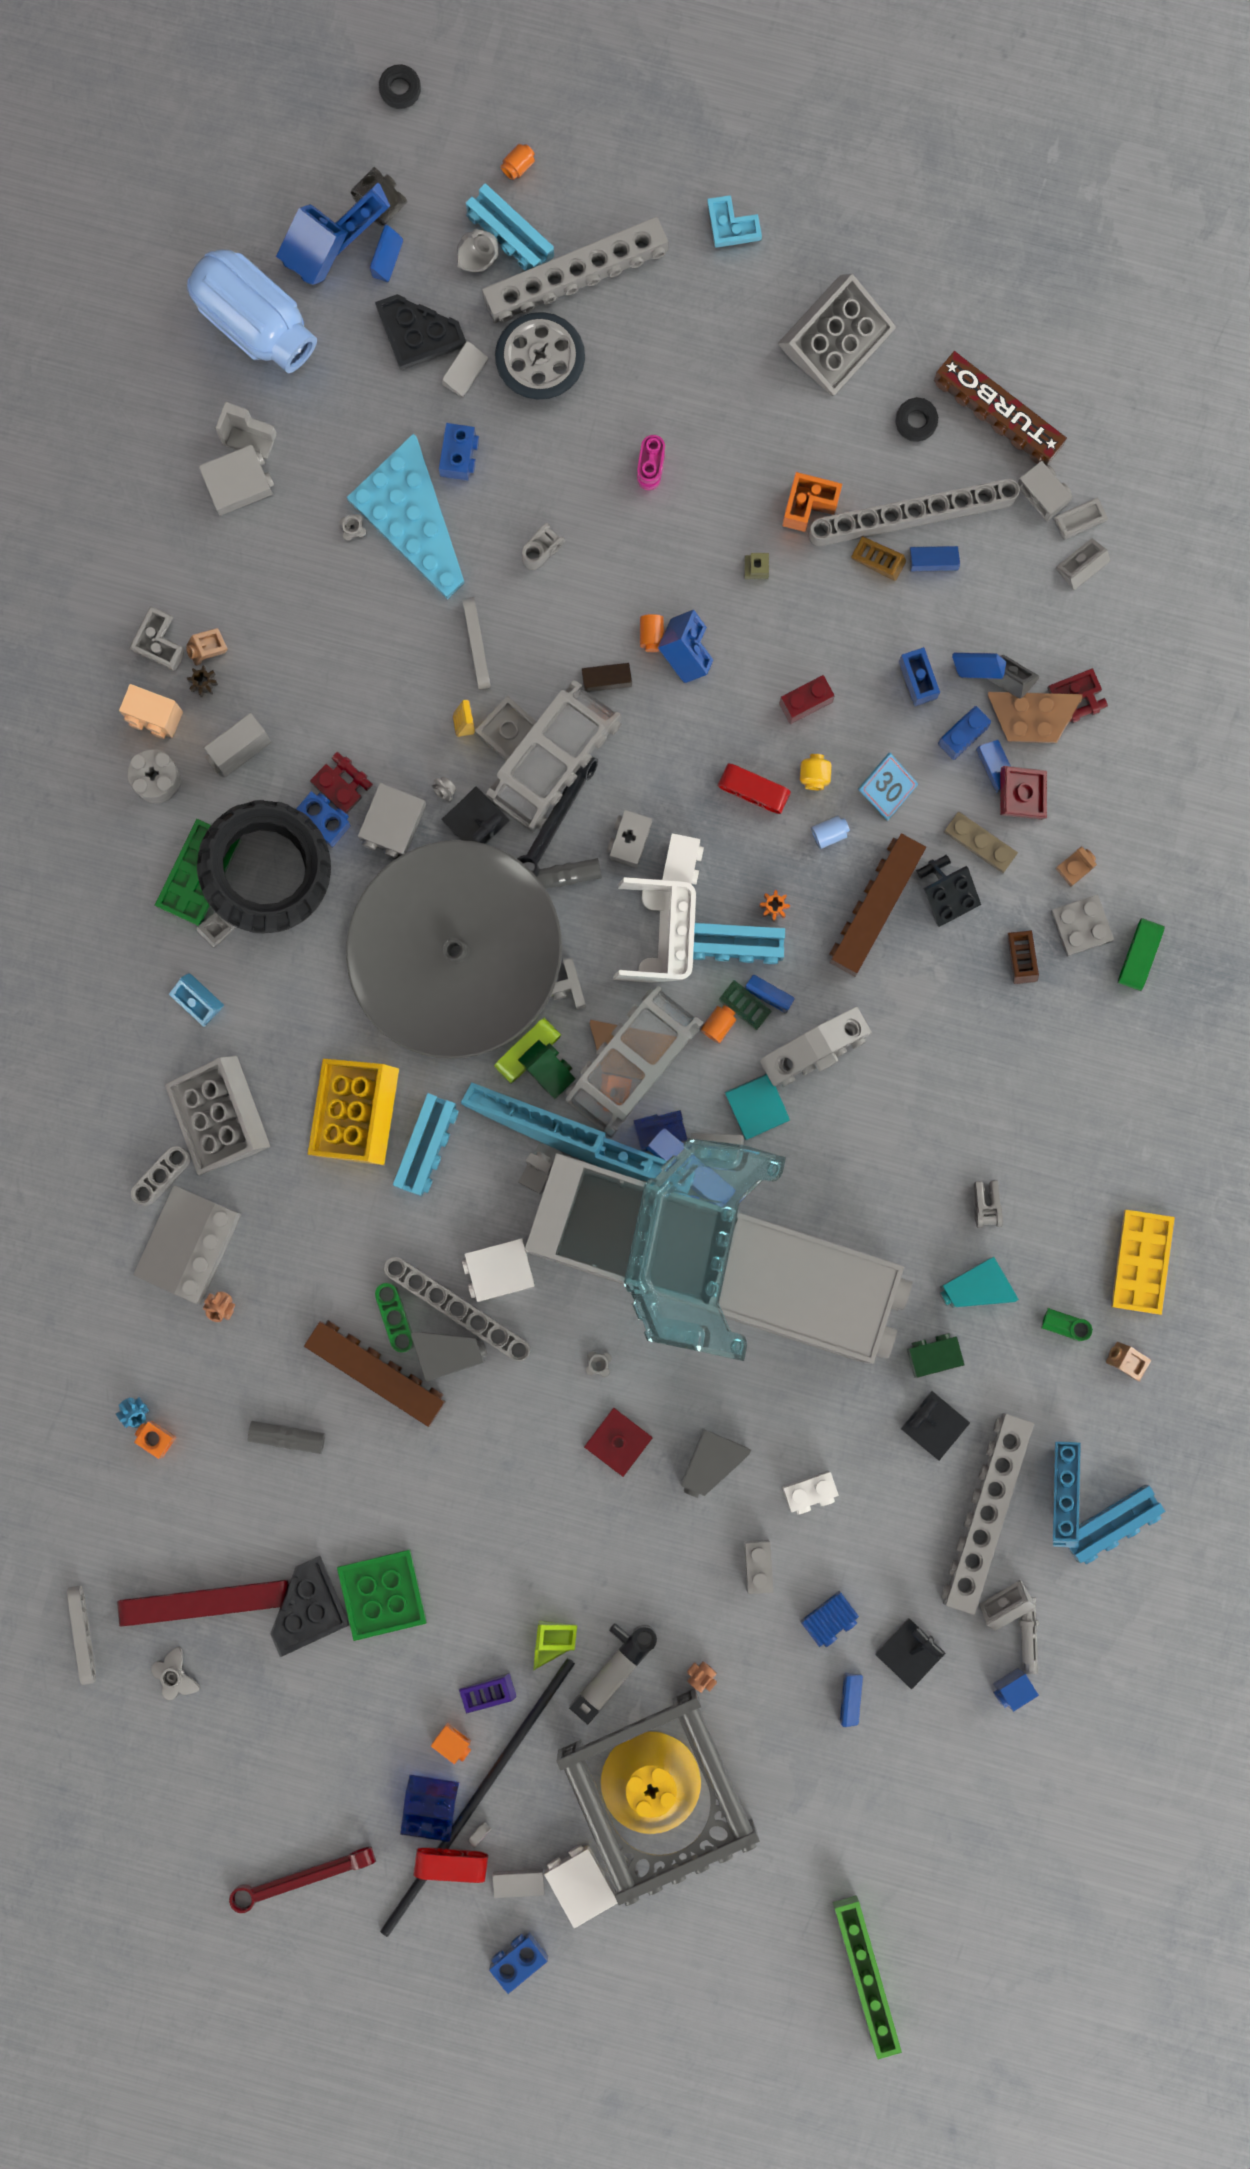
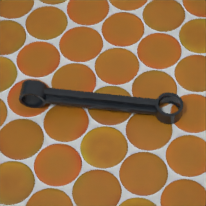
M593 756L584 768L580 766L575 773L577 778L572 785L565 787L561 799L554 806L527 855L517 858L523 864L527 862L533 863V873L536 877L540 872L538 866L540 859L584 783L592 778L597 769L598 759Z

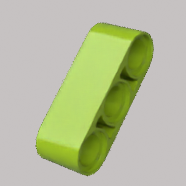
M544 1017L496 1062L494 1067L512 1084L526 1071L518 1059L538 1040L545 1045L548 1043L553 1045L561 1037V1034Z

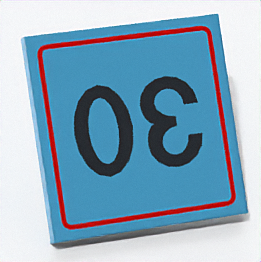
M888 753L858 790L886 820H889L918 786V783L891 753Z

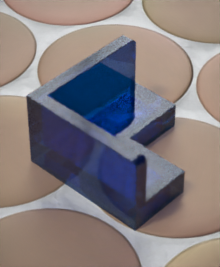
M681 1110L660 1116L656 1114L633 1120L640 1151H648L646 1147L663 1128L667 1129L681 1142L687 1140Z

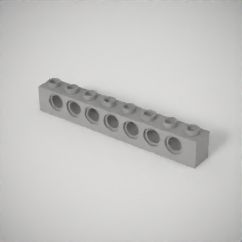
M655 217L482 289L483 299L494 324L497 322L504 323L511 320L516 314L531 312L540 304H550L557 297L565 294L572 295L581 287L586 285L594 286L605 277H615L622 270L629 267L637 268L646 260L661 258L668 252L669 242L658 217ZM644 242L648 246L645 248H639L636 246V244ZM618 251H622L626 255L623 257H617L614 254ZM596 260L603 261L604 264L601 266H595L593 262ZM579 269L582 273L580 275H573L571 271ZM553 278L560 280L558 284L549 283ZM535 287L538 289V292L532 294L527 292V290ZM510 296L517 298V300L512 303L505 301V299Z
M1002 1413L1001 1418L997 1417L993 1431L996 1432L994 1441L990 1440L986 1455L989 1458L987 1464L982 1465L979 1473V1479H982L979 1489L975 1488L971 1502L974 1503L972 1512H968L965 1517L964 1526L967 1527L964 1537H959L956 1547L959 1554L957 1560H952L949 1574L952 1575L949 1585H944L941 1598L944 1599L943 1604L973 1615L976 1613L1033 1430L1034 1423L1004 1413ZM1007 1434H1011L1015 1440L1011 1448H1006L1003 1445V1438ZM999 1458H1004L1007 1461V1468L1003 1472H998L995 1467V1463ZM992 1482H997L1000 1486V1491L997 1495L991 1496L988 1493V1486ZM984 1506H990L992 1508V1516L986 1520L982 1519L980 1515L981 1509ZM977 1530H983L985 1533V1539L981 1543H975L973 1540V1534ZM969 1554H975L978 1559L977 1564L973 1567H967L965 1559ZM962 1578H968L970 1581V1587L966 1591L958 1589V1582Z

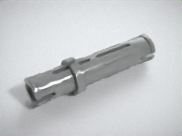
M1032 1597L1036 1605V1597ZM1036 1608L1022 1615L1019 1620L1022 1634V1671L1025 1674H1038L1037 1626L1039 1625V1620L1036 1619Z

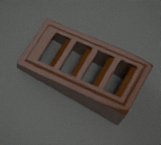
M1032 930L1008 933L1014 984L1037 982L1039 971ZM1028 940V944L1015 945L1014 943ZM1029 950V953L1016 954L1017 951ZM1030 960V963L1026 964L1017 963L1018 961Z

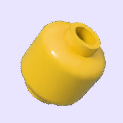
M810 754V758L801 761L799 780L801 784L805 785V789L820 791L830 784L831 762L824 759L822 754Z

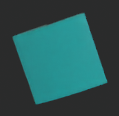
M767 1074L724 1092L745 1140L790 1121L776 1086H773Z

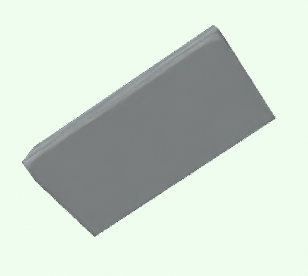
M467 341L442 378L443 386L463 398L487 362L488 357Z
M1091 538L1060 563L1056 570L1075 590L1110 562L1108 550Z
M1021 1580L979 1604L987 1626L994 1630L1002 1628L1036 1608L1032 1597Z
M543 1869L497 1871L492 1874L494 1898L544 1896Z

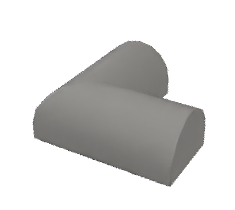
M150 606L129 649L172 670L178 668L184 655L183 647L163 638L173 617Z

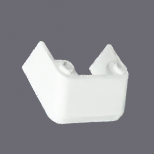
M624 877L618 883V889L642 890L643 905L649 910L660 911L658 958L644 959L639 964L638 971L619 970L613 975V980L652 983L686 979L691 974L693 968L696 891L694 887L687 882Z

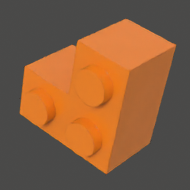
M796 472L782 526L806 532L811 510L835 515L842 483Z

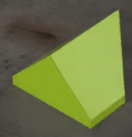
M547 1621L538 1622L533 1671L562 1654L575 1650L577 1625Z

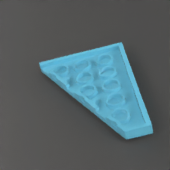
M412 434L347 496V500L448 600L465 582L418 439Z

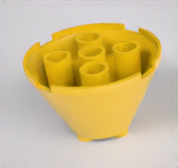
M648 1731L615 1746L609 1753L602 1769L601 1791L609 1812L623 1826L636 1832L656 1834L677 1827L691 1814L699 1799L701 1777L695 1757L684 1743L663 1732ZM652 1784L653 1788H656L650 1790L647 1789V1785Z

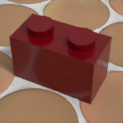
M822 675L781 696L779 705L791 725L833 703L835 695L825 676Z

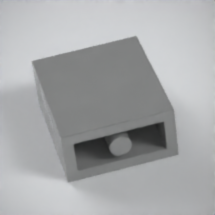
M253 445L199 466L215 508L220 516L273 495L270 488L274 486L273 480L269 472L264 473L261 465L266 463L261 451H255Z
M249 713L204 747L208 753L205 758L217 774L221 771L227 777L272 742L252 713Z
M380 783L358 834L359 840L362 841L361 845L375 850L376 847L385 850L384 854L394 859L407 853L427 806L425 800Z

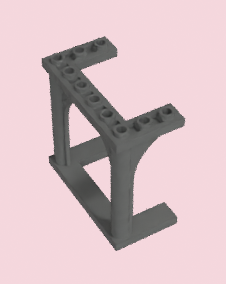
M695 1688L672 1698L673 1705L586 1745H583L582 1741L579 1740L558 1750L556 1762L560 1771L564 1769L614 1884L615 1898L618 1905L624 1903L625 1906L632 1905L639 1901V1896L643 1894H656L663 1890V1885L672 1882V1885L678 1884L686 1879L685 1875L694 1871L696 1874L702 1873L710 1868L709 1864L716 1861L724 1863L733 1858L732 1854L740 1850L743 1853L756 1848V1843L760 1842L756 1826L752 1819H747L699 1709L701 1704ZM678 1718L709 1788V1817L700 1835L687 1847L670 1854H649L635 1849L618 1834L585 1760ZM721 1811V1818L725 1817L727 1822L715 1820V1814ZM714 1826L722 1827L727 1831V1838L716 1840L711 1837L709 1830ZM707 1840L714 1846L707 1845L704 1850L700 1848V1843ZM626 1853H632L634 1855V1858L631 1860L629 1866H627L626 1861H629V1859L626 1858V1856L624 1855ZM681 1853H684L687 1857L686 1859L681 1860L679 1858V1855ZM646 1859L649 1862V1870L645 1876L640 1877L638 1870L635 1871V1866L639 1860ZM659 1861L664 1862V1868L662 1869V1866H660L654 1873V1864Z

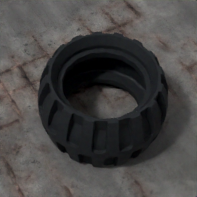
M254 800L230 808L209 827L199 848L197 874L205 899L222 919L234 927L252 933H275L288 930L302 923L318 908L329 886L331 859L327 843L321 831L307 815L282 802ZM259 830L276 832L289 839L300 851L305 866V875L302 884L293 895L278 903L259 904L244 899L231 888L224 875L223 859L230 846L245 834Z

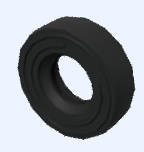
M403 64L393 65L381 74L379 93L383 101L390 107L405 109L412 106L418 100L421 93V82L417 73L411 67ZM394 80H406L409 84L408 90L404 94H395L391 90V84Z
M915 397L901 404L896 413L895 423L897 430L904 438L909 441L919 442L933 435L938 426L939 417L937 409L930 401L925 398ZM914 411L923 413L926 417L925 425L920 428L911 426L908 422L910 413Z

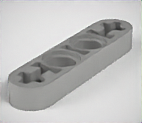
M474 597L464 598L462 600L479 690L491 688Z
M82 1586L69 1587L67 1589V1598L81 1685L92 1684L96 1682V1670L85 1595Z

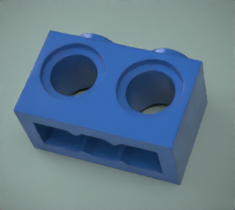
M311 791L296 809L312 820L321 831L326 843L333 848L351 827L347 820L349 816L340 808H337L335 811L330 807V800L320 792L316 795ZM311 806H320V811L318 814H308V810ZM336 820L339 822L338 828L333 831L328 830V822Z
M530 1932L525 1936L523 1934L518 1935L510 1943L511 1948L506 1952L500 1950L491 1958L492 1963L490 1964L489 1971L507 1994L548 1962V1955ZM525 1947L531 1948L534 1955L531 1958H524L520 1954L521 1949ZM504 1964H510L513 1966L514 1972L506 1975L501 1971L500 1967Z

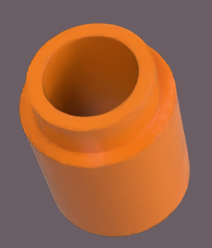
M518 144L502 160L503 164L500 168L509 179L520 178L535 162L533 157L535 153L527 144Z

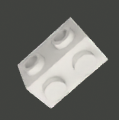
M677 834L671 835L662 880L697 884L699 870H695L696 860H702L704 847L699 846L700 839Z
M830 1471L782 1487L790 1511H796L797 1515L810 1511V1506L820 1503L821 1506L835 1502L834 1497L839 1496Z

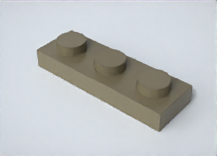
M959 811L944 831L946 835L1001 873L1006 871L1018 854L1017 851Z

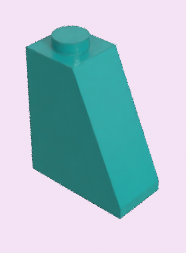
M990 1257L940 1286L942 1292H940L942 1300L946 1305L950 1304L952 1308L1012 1303L1019 1300L995 1257Z

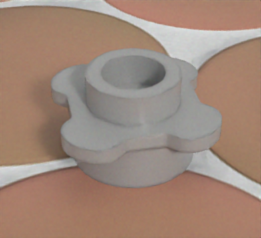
M355 514L354 516L341 518L339 524L343 527V538L349 541L353 537L365 536L366 530L362 526L363 518L361 515Z
M446 777L436 778L434 780L435 783L432 785L435 794L441 799L451 801V796L456 791L455 785Z
M595 1351L589 1352L587 1355L589 1364L586 1367V1373L588 1375L600 1374L602 1377H607L610 1374L608 1367L609 1362L612 1360L609 1353L597 1354ZM601 1362V1366L598 1367L596 1363Z

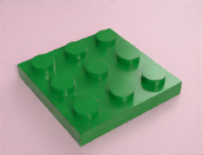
M411 1549L337 1567L353 1641L427 1624Z

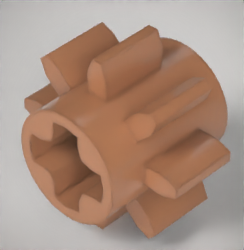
M217 1292L215 1296L209 1293L204 1301L203 1310H206V1316L210 1320L221 1322L223 1318L226 1320L230 1319L234 1312L235 1304L232 1303V1297L225 1292Z
M704 1661L699 1666L694 1662L687 1671L690 1675L687 1682L700 1693L705 1688L710 1692L717 1684V1681L714 1679L717 1672Z

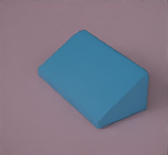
M190 973L181 977L169 993L203 1027L224 1006L220 1000Z

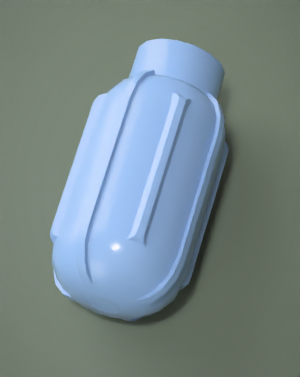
M223 249L210 251L196 264L187 282V290L191 299L198 307L199 312L253 360H273L287 373L294 372L306 362L315 349L317 338L304 327V321L297 308V303L241 253Z

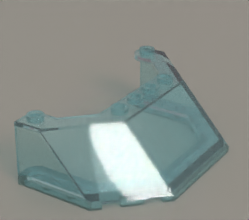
M689 1138L683 1144L684 1149L677 1156L673 1155L661 1167L662 1172L655 1179L650 1178L644 1185L624 1286L627 1292H631L634 1299L632 1305L638 1320L643 1321L646 1329L644 1334L647 1341L744 1361L747 1340L744 1335L731 1332L719 1305L740 1202L763 1180L777 1181L783 1173L786 1157L741 1144Z

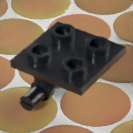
M477 786L441 819L461 840L483 844L488 843L510 821Z
M947 854L935 861L933 859L928 861V865L916 870L920 879L931 873H934L938 878V881L923 888L938 927L981 905L967 866L948 876L941 871L940 868L951 864Z
M931 1391L901 1427V1430L940 1461L970 1422L936 1393Z
M908 1618L875 1655L912 1690L946 1653L934 1642L935 1639L932 1636L925 1634L919 1626Z

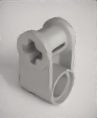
M545 523L524 545L522 549L523 565L530 570L540 568L551 555L561 548L565 538L559 537L550 529V525ZM530 552H535L539 555V557L536 559H529L527 557V554Z

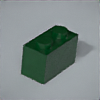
M538 1040L518 1061L541 1087L556 1099L576 1080L570 1073L573 1068L563 1058L559 1060L556 1057L559 1052L550 1043L545 1045Z
M950 1333L935 1336V1342L927 1343L926 1339L912 1342V1348H908L907 1352L914 1378L964 1366L957 1336L950 1337Z

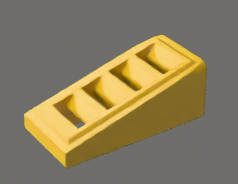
M468 699L463 700L453 713L457 737L473 735L475 733Z

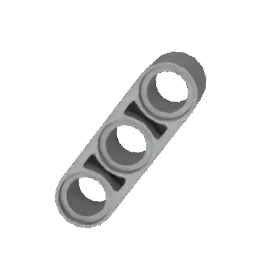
M177 1146L169 1148L131 1189L132 1200L143 1206L153 1204L190 1164L191 1157L188 1151ZM176 1152H182L183 1161L175 1165L172 1161V1156ZM159 1170H165V1181L158 1183L155 1179L156 1173ZM142 1188H147L150 1193L145 1201H141L138 1196Z

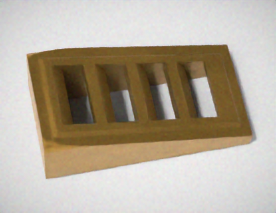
M863 536L851 556L853 560L894 581L897 580L906 563L904 554ZM869 546L870 549L866 557H862L866 547ZM875 551H878L875 560L871 561ZM887 556V559L885 560L884 564L880 565L883 557ZM895 560L893 566L889 569L891 563Z

